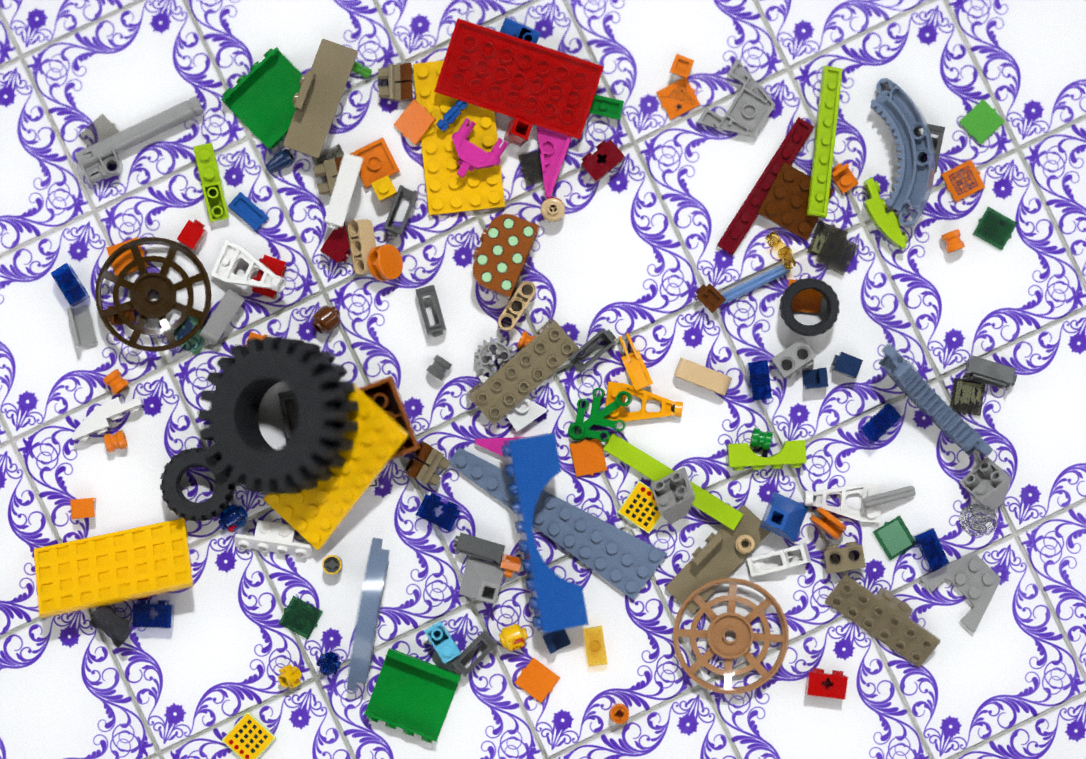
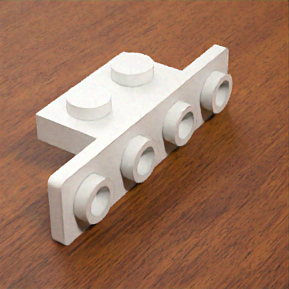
M258 520L254 536L235 534L234 537L235 546L241 549L276 552L280 555H296L300 558L311 557V545L293 542L295 529L288 524Z

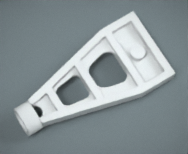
M227 240L211 273V276L230 284L267 288L278 293L282 292L286 286L285 278L277 276L245 248ZM241 258L249 264L243 276L234 274ZM256 268L264 272L260 281L251 279Z
M861 483L815 492L805 490L804 506L822 507L827 511L860 522L880 523L881 505L864 508L862 499L882 493L883 485ZM859 493L862 496L860 510L855 511L846 507L845 498L847 495ZM829 494H839L841 496L840 506L827 505L826 496Z

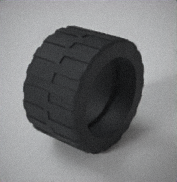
M813 278L800 279L790 284L785 289L783 296H781V303L779 305L780 315L786 326L793 332L804 336H818L831 329L837 321L840 311V303L832 287L822 280ZM805 289L819 291L827 301L825 317L814 325L801 324L792 313L791 305L794 297Z

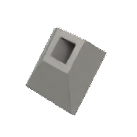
M986 457L959 483L984 510L992 513L1005 501L1011 477L990 458Z
M683 467L651 484L659 512L669 524L687 516L695 499L686 469Z
M468 557L459 594L496 604L505 568H501L500 565Z

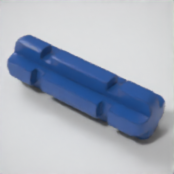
M457 100L456 105L448 110L443 116L444 119H440L436 126L441 131H446L449 128L448 125L452 124L461 114L460 111L466 109L468 106L466 102Z

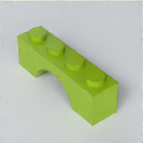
M805 440L785 441L782 449L772 457L756 455L750 449L748 443L727 444L728 467H733V471H742L746 466H752V470H762L766 465H771V469H781L786 464H790L791 468H801L802 464L807 463Z

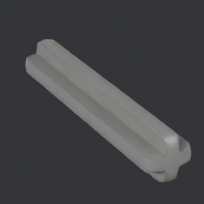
M907 486L865 497L862 499L864 508H870L915 496L916 492L914 486Z

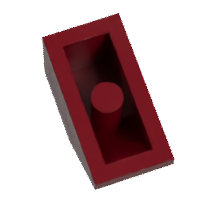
M345 221L342 228L338 227V230L334 229L320 249L321 253L340 265L342 262L346 263L351 255Z

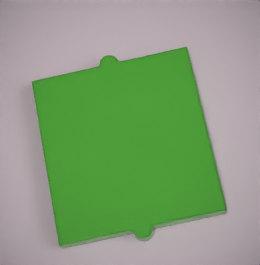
M982 99L959 123L965 128L968 135H971L981 145L1005 121L995 112V108L992 109Z

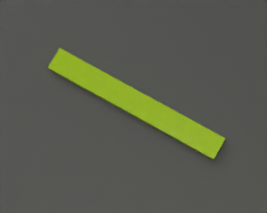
M823 66L807 216L827 217L842 68Z
M614 433L603 448V450L654 482L675 472ZM690 481L695 495L692 505L734 531L744 514Z

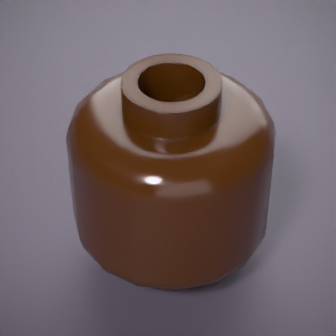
M325 305L312 316L313 327L321 334L331 333L341 322L339 318L340 312L334 306L329 307Z

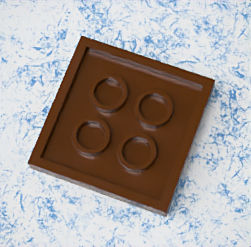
M784 162L762 201L757 214L807 241L819 217L807 216L811 177ZM830 188V193H829V199H830V197H831V195H832V193H833V191H834V190L831 189V188Z

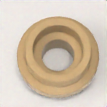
M741 535L737 538L735 546L740 553L748 554L754 549L755 542L751 536ZM744 540L748 542V547L743 548L741 545Z

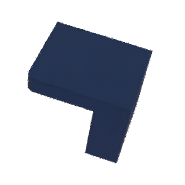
M826 367L802 371L804 390L828 387Z
M565 629L549 632L542 636L550 654L571 643Z

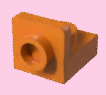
M848 163L845 165L838 164L832 169L833 173H831V179L842 195L859 184L848 168Z

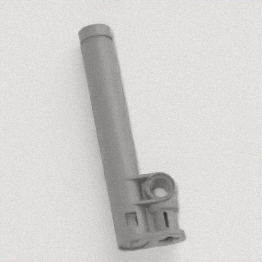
M196 96L192 97L188 101L186 100L76 152L75 156L90 187H93L95 182L103 178L106 180L122 173L123 165L118 153L194 118L196 115L203 114L204 111ZM112 162H117L118 166L115 171L109 170V165Z

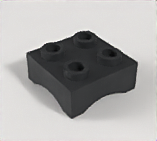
M99 606L92 614L93 618L89 624L106 632L112 639L113 644L119 648L129 637L132 629L130 627L131 624L125 618L118 617L115 614L116 611L111 606Z

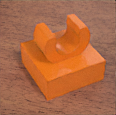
M676 54L669 73L688 79L694 60Z
M503 554L500 567L505 568V577L511 578L513 571L519 572L522 558Z

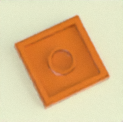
M383 137L350 153L351 155L363 158L359 176L366 189L372 186L371 183L387 175L391 177L400 172Z

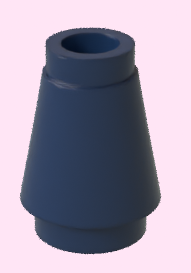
M286 148L285 150L281 149L265 166L272 174L292 166L295 160L291 152Z

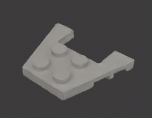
M736 59L727 75L743 84L739 94L724 117L706 107L697 123L755 138L776 104L762 87L757 84L752 75L743 67L742 63Z
M971 552L922 576L920 580L933 592L947 578L973 604V608L960 621L974 633L1001 578L975 552Z

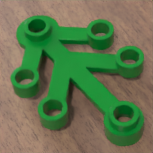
M595 388L592 392L594 398L590 418L585 422L584 415L585 410L589 408V401L587 399H580L577 402L576 421L568 428V434L573 440L580 441L585 437L599 439L601 442L609 441L611 435L608 431L597 432L588 429L594 424L614 428L616 431H623L626 428L625 421L604 419V417L620 406L630 405L632 395L627 391H621L616 395L615 401L599 411L601 399L604 398L605 391L602 388ZM597 390H600L602 392V395L600 397L596 396ZM624 395L628 397L627 402L622 401ZM582 401L586 402L585 408H582L580 406V403ZM618 422H621L623 424V427L621 429L617 428ZM578 427L581 429V433L579 435L575 433V430ZM602 433L607 434L606 440L601 438Z

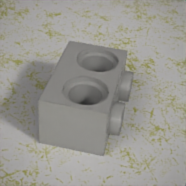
M801 338L770 361L783 379L785 377L791 379L798 374L797 369L802 366L807 368L813 364V358L816 355L806 340ZM799 349H804L807 352L806 359L801 360L798 358L797 352ZM783 360L791 362L790 370L782 368L781 363Z

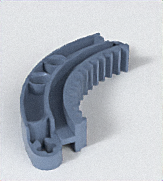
M883 78L876 85L879 95L875 100L872 99L870 108L880 115L885 124L889 126L888 129L893 133L892 137L896 139L894 143L898 146L896 151L900 153L897 155V158L901 160L897 162L901 169L896 170L900 176L895 177L898 184L892 185L896 190L889 192L892 198H886L888 205L900 212V223L906 227H912L923 213L933 186L935 173L934 145L927 122L912 98L896 83L888 78ZM888 84V86L891 88V91L889 92L887 90H884L882 88V85ZM923 128V134L917 137V130ZM927 154L928 160L925 163H921V157ZM911 206L913 209H915L917 214L914 211L912 212V210L909 209V207ZM906 214H907V215H910V214H911L910 217L912 218V220H911V221H906V219L904 218V216H905Z
M888 343L881 350L885 357L879 362L880 366L903 393L925 415L927 414L931 421L969 456L975 450L985 457L993 451L982 439V436L958 416L931 389L907 359L904 360L891 344Z
M375 537L372 539L348 672L347 689L354 691L357 690L358 682L367 684L369 671L371 670L379 611L389 566L390 550L381 549L383 539Z

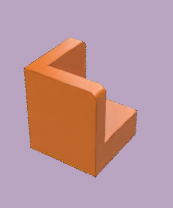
M96 498L70 500L71 518L95 517L94 502H96Z

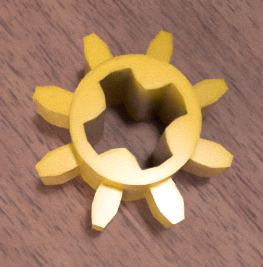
M289 664L279 670L281 674L278 676V681L281 686L288 687L290 690L301 684L299 679L302 677V674L298 667Z

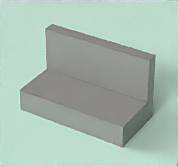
M89 305L67 308L75 345L82 347L98 343Z

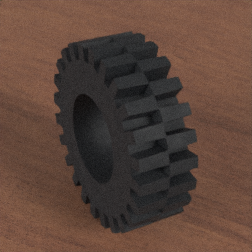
M265 336L264 339L253 338L247 340V346L236 345L230 349L233 357H221L216 363L223 373L210 372L206 379L216 386L215 391L202 390L200 397L201 400L211 402L210 410L198 411V419L210 421L211 427L199 431L201 439L214 441L213 445L205 449L209 458L221 459L214 467L219 473L230 474L228 481L234 485H244L243 489L252 492L271 494L301 493V490H312L318 487L317 481H328L334 476L329 468L342 467L346 461L339 454V451L352 450L354 441L345 438V432L358 430V422L347 420V412L359 411L357 401L346 400V394L355 391L352 382L340 380L347 374L346 369L343 365L332 364L336 358L333 354L320 351L321 346L304 342V340ZM282 381L292 390L297 399L299 421L290 441L276 450L265 441L258 424V411L266 392L272 386Z

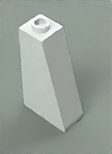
M344 153L324 219V223H327L328 228L338 230V227H343L363 158Z

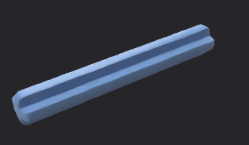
M784 263L722 293L721 295L726 299L723 304L789 273L790 268L788 264Z

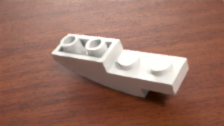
M120 397L108 401L82 421L73 433L72 439L83 442L90 439L89 435L93 433L100 435L107 432V428L112 426L110 418L114 421L122 418V414L127 411L131 414L141 410L140 406L144 405L142 398L137 397L123 403Z

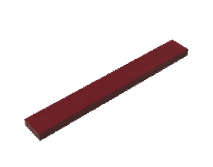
M800 117L797 118L716 246L733 256L758 217L757 211L782 164L785 162L791 165L814 129V126Z

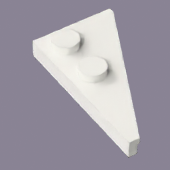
M484 375L479 376L482 383L489 379ZM524 398L506 414V417L518 432L547 412V409Z

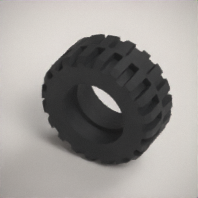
M191 448L180 451L179 454L171 458L169 463H166L164 473H161L160 479H162L160 490L163 493V501H166L167 507L175 515L190 521H205L219 516L221 512L229 507L230 501L234 498V490H236V485L228 481L230 474L219 473L214 467L221 459L209 458L205 448ZM195 466L207 468L212 472L216 480L214 494L208 500L200 503L188 500L180 488L183 474Z

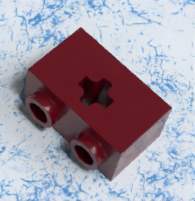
M611 139L608 142L602 141L596 147L598 150L595 153H588L582 158L583 163L581 167L595 183L625 159V156ZM599 156L601 158L606 157L605 164L602 162L598 164Z

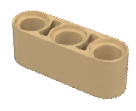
M369 219L351 220L348 223L347 230L354 271L358 275L371 274L368 268V255L376 247L372 222Z
M525 281L520 284L500 315L498 325L502 331H511L536 293V287L532 282ZM524 286H531L533 292L530 295H524L522 293ZM519 301L523 307L520 311L516 312L511 306L514 302ZM505 317L512 320V325L508 328L501 325V321Z
M680 358L673 375L723 396L726 395L732 380L731 377L684 358Z

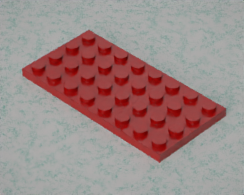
M457 18L434 92L513 118L517 116L534 125L580 139L604 66Z

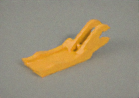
M627 333L626 336L633 352L628 354L622 337H618L625 353L621 360L635 391L653 384V381L639 350L635 349L629 333Z

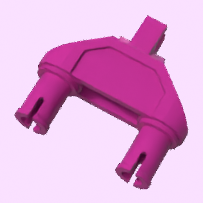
M465 118L458 132L452 135L459 157L458 164L461 165L456 174L462 178L465 177L468 170L473 172L474 169L498 166L501 163L500 157L509 145L506 141L503 142V139L498 138L492 150L487 153L472 144L467 138L476 124L473 121L470 123V120Z

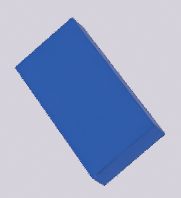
M241 192L228 205L256 232L269 219L263 211Z

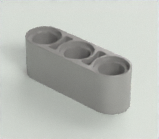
M228 289L202 328L199 336L216 345L245 298Z

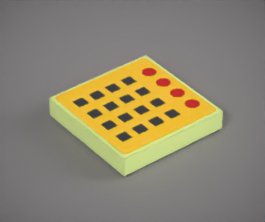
M638 481L618 510L619 514L649 534L662 516L652 489L641 481Z
M247 712L222 741L241 759H257L274 741L276 736L250 712Z

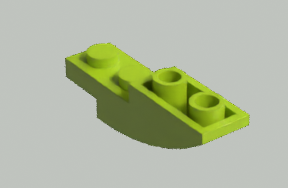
M213 143L193 146L210 222L228 219V207Z
M873 178L865 180L863 183L869 199L864 201L863 204L872 222L893 245L900 250L906 248L908 239L905 232L900 230L899 225L901 223L898 214L895 215L894 211L886 213L887 205L878 193L881 192L878 182H874Z

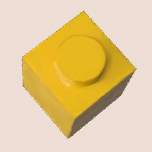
M388 175L371 183L380 203L397 194Z

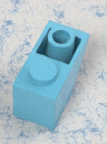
M441 621L424 631L444 664L462 653Z

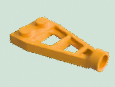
M608 382L605 407L616 400V395L619 392L627 391L642 400V408L637 412H627L625 406H620L604 417V419L628 422L667 416L682 417L683 402H674L643 389L635 391L634 386L629 384ZM626 395L622 397L623 402L626 400ZM647 400L659 401L661 403V410L659 412H647ZM673 405H675L674 412L671 411Z

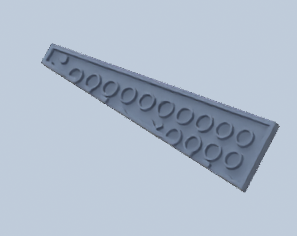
M459 447L450 459V465L512 510L514 498L509 493L508 484L511 481L510 476L506 475V471ZM542 490L537 500L533 516V526L633 600L668 554Z

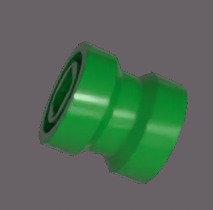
M754 428L750 446H760L764 450H769L773 432H763L758 428Z

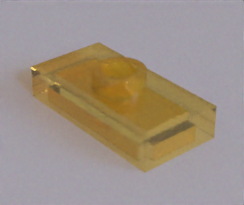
M602 625L583 628L588 666L608 664Z

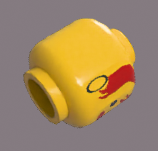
M513 624L502 628L499 638L503 649L506 648L511 652L525 647V640L528 639L525 628L521 629L519 624Z

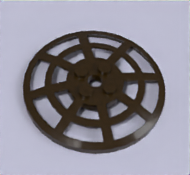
M158 237L133 240L114 251L105 261L99 272L95 290L97 310L108 331L125 345L148 352L170 350L191 339L199 331L207 318L212 296L208 274L197 256L178 242ZM158 244L168 246L170 249L166 258L161 256L142 257L138 246ZM131 249L134 261L126 265L118 276L107 271L116 258ZM177 250L194 263L200 272L199 274L189 277L184 269L173 261ZM160 262L163 265L159 273H148L144 263ZM137 266L141 276L134 283L123 279L132 268ZM170 267L181 275L182 281L173 284L166 276ZM104 278L115 283L113 287L114 307L103 310L101 301V289ZM202 280L205 286L203 312L192 308L194 299L192 285ZM120 286L130 290V301L119 304L118 297ZM187 287V305L176 302V291ZM152 290L159 294V298L155 301L148 298V293ZM134 308L140 314L137 324L135 325L128 320L123 311ZM172 309L183 313L175 323L169 325L165 315ZM118 314L123 323L134 330L130 340L121 336L111 326L107 317ZM188 315L198 318L199 321L195 327L182 339L176 341L172 331L178 328L187 319ZM148 318H158L162 329H144V325ZM140 334L152 336L165 334L169 344L152 347L136 343Z

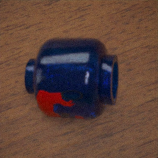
M232 504L219 514L220 520L218 522L223 530L233 533L247 524L248 514L243 506Z

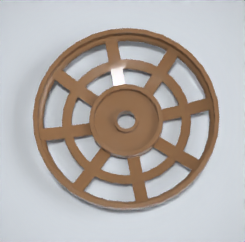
M722 578L700 586L683 602L674 621L673 645L680 665L696 683L717 693L740 694L762 686L778 671L787 652L789 632L786 617L781 606L767 590L744 579ZM729 584L728 595L716 597L707 603L699 595L704 590L713 586ZM737 584L756 590L766 599L757 606L746 598L736 596ZM694 600L700 609L693 618L691 628L679 629L684 611L690 602ZM728 601L727 613L717 616L710 608L717 603ZM736 602L743 603L753 610L743 617L735 613ZM771 604L779 616L782 635L770 634L769 623L763 611ZM705 613L711 619L708 630H696L701 616ZM757 616L762 621L764 633H753L750 622ZM733 630L736 637L733 641L725 639L726 631ZM679 637H690L692 650L698 659L690 667L682 656ZM696 638H707L710 649L703 655H701L697 647ZM753 641H764L760 654L755 658L749 651ZM770 642H781L778 658L773 667L767 671L760 662L767 654ZM717 654L725 658V667L720 669L707 661ZM744 656L750 663L741 669L732 670V663L735 658ZM704 666L716 674L724 675V687L707 683L695 673ZM752 669H755L762 676L759 680L749 685L732 688V676L745 674Z

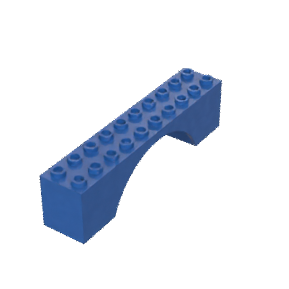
M545 433L503 441L504 445L501 446L502 454L507 459L505 471L506 475L510 476L511 481L508 484L510 495H513L514 498L512 510L514 514H517L518 520L515 522L517 533H520L521 540L518 541L520 552L524 553L522 566L528 575L525 583L527 590L531 592L529 605L535 614L532 617L533 626L537 628V631L547 633L588 625L582 586L570 583L553 572L541 557L534 539L533 516L537 500L547 483L561 472L555 433Z

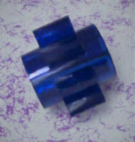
M333 652L321 653L316 663L317 666H320L319 672L327 676L332 673L336 675L342 662L338 661V655Z

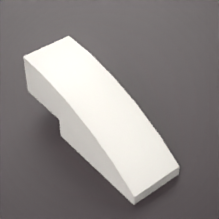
M807 543L747 558L751 577L809 563L811 558Z

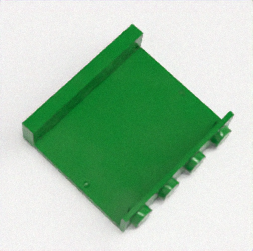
M277 47L274 50L272 48L264 54L265 58L260 63L258 61L254 63L250 68L251 72L246 76L242 75L236 81L237 85L233 89H227L221 99L270 151L287 135L296 110L294 108L295 104L292 103L295 93H299L301 89L299 82L302 77L299 70Z
M389 648L364 714L367 715L368 720L378 722V720L386 722L385 726L389 728L404 729L403 733L407 735H420L423 741L429 743L437 741L461 675Z

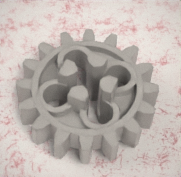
M490 337V342L488 343L486 340H483L484 346H477L480 352L474 353L478 356V359H475L474 362L480 363L477 369H483L482 375L489 373V378L496 372L493 369L494 362L489 360L487 363H483L482 357H492V352L489 349L491 345L497 347V356H500L502 353L508 354V358L505 360L497 359L500 368L511 357L515 356V353H510L513 347L506 346L507 340L501 343L500 337L497 338V341Z

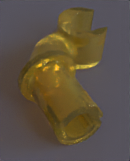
M774 231L765 237L768 240L767 244L772 248L775 247L778 257L783 261L784 267L792 269L791 262L795 267L796 261L792 256V249L787 247Z

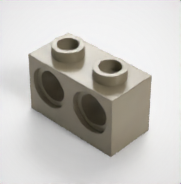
M857 541L845 543L846 547L838 548V545L826 546L827 550L822 551L826 574L866 568L862 544L857 545ZM851 550H855L858 553V558L855 561H851L848 557ZM833 553L839 556L837 564H832L829 560L830 555Z

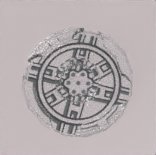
M972 504L961 510L959 523L962 530L967 534L978 537L984 534L987 536L995 531L998 517L990 507L982 504Z

